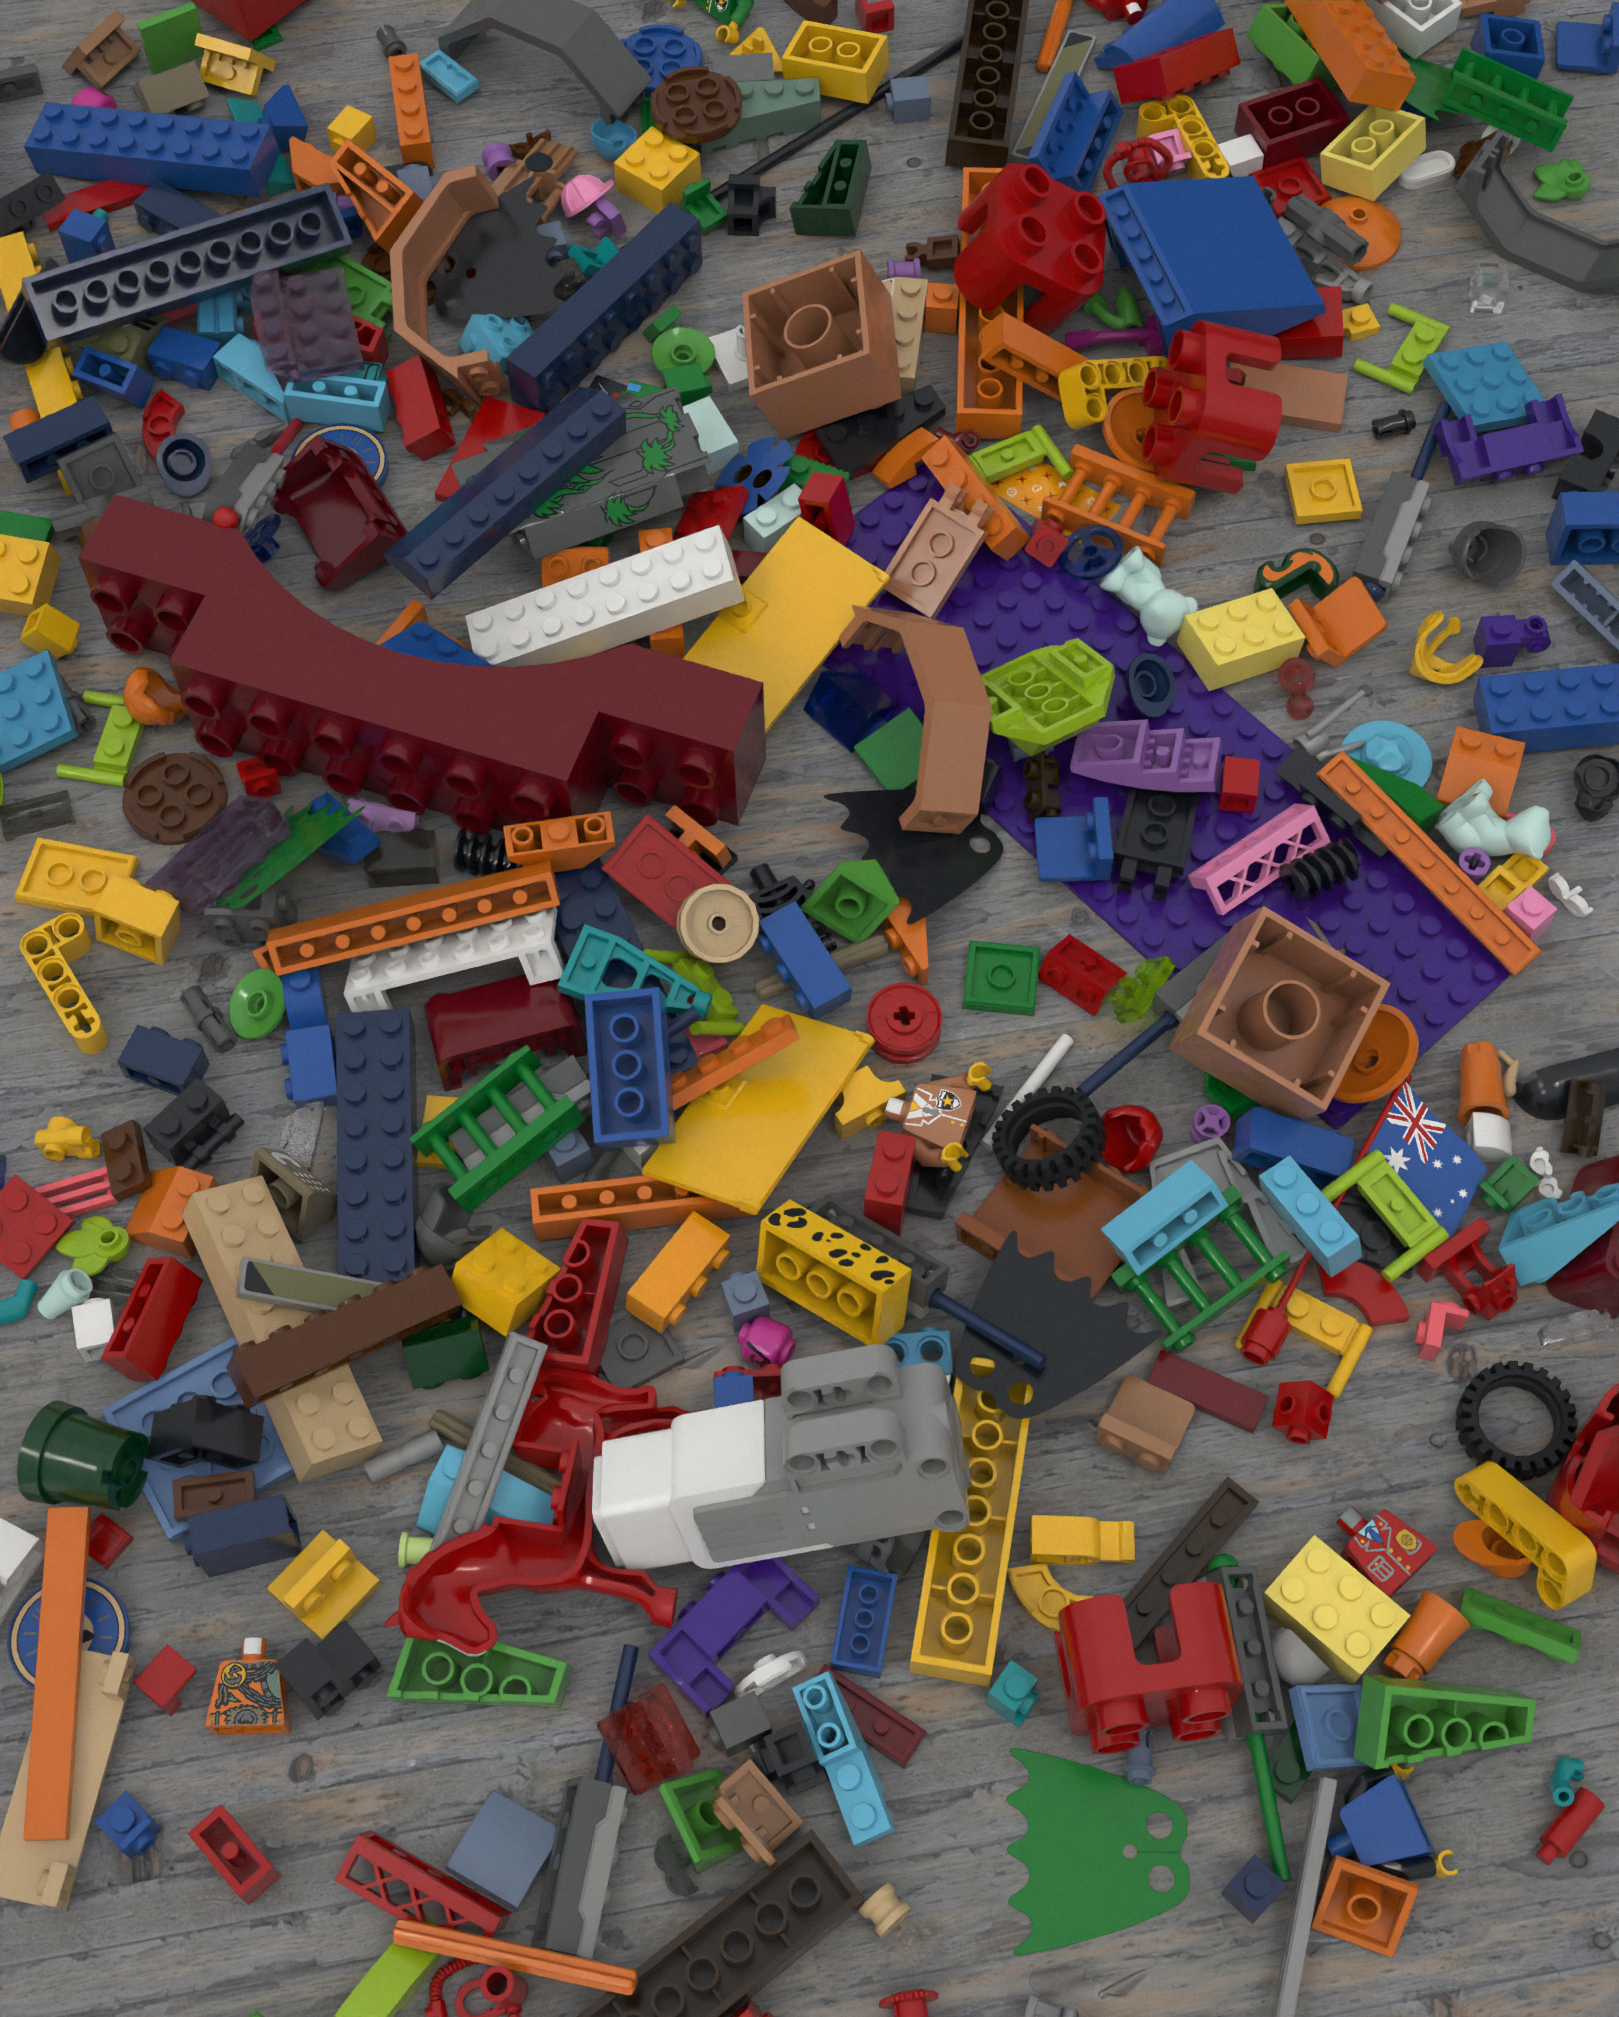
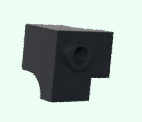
M729 174L728 235L759 236L761 224L768 219L776 218V187L761 186L760 175Z
M804 1721L763 1737L762 1740L748 1746L757 1767L770 1782L782 1779L790 1797L830 1781L825 1767L820 1765Z

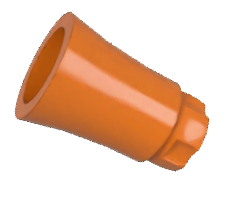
M1487 1041L1466 1044L1461 1050V1062L1459 1065L1460 1100L1457 1113L1458 1121L1466 1126L1473 1112L1495 1114L1508 1120L1510 1111L1504 1093L1501 1062L1498 1059L1497 1049L1494 1048L1493 1043Z
M1423 1591L1413 1613L1390 1646L1391 1651L1383 1659L1382 1667L1393 1678L1421 1680L1423 1675H1427L1447 1649L1470 1628L1469 1622L1448 1602L1433 1593Z

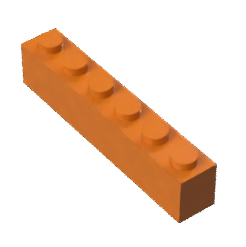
M645 1175L530 1189L532 1220L537 1241L574 1237L583 1218L617 1221L621 1223L624 1231L683 1224L693 1211L709 1221L753 1216V1214L741 1211L738 1207Z

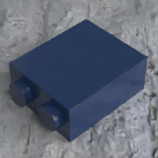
M283 1494L187 1517L189 1531L183 1532L187 1555H193L196 1567L201 1566L209 1578L298 1556L303 1551L297 1517Z

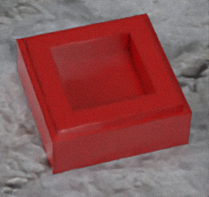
M101 1513L90 1525L88 1556L108 1570L134 1539L124 1529Z

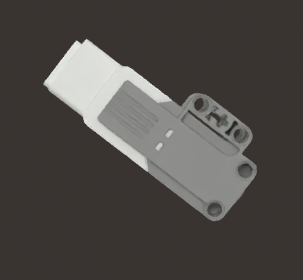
M872 1344L794 1359L785 1363L781 1368V1396L677 1416L672 1421L671 1428L603 1441L602 1456L594 1458L593 1519L616 1567L625 1566L629 1570H646L691 1561L701 1568L715 1569L932 1529H939L944 1532H957L967 1527L970 1522L967 1488L971 1487L970 1469L963 1447L962 1426L954 1395L951 1394L945 1372L940 1366L933 1363H921L900 1367L896 1352L888 1345Z

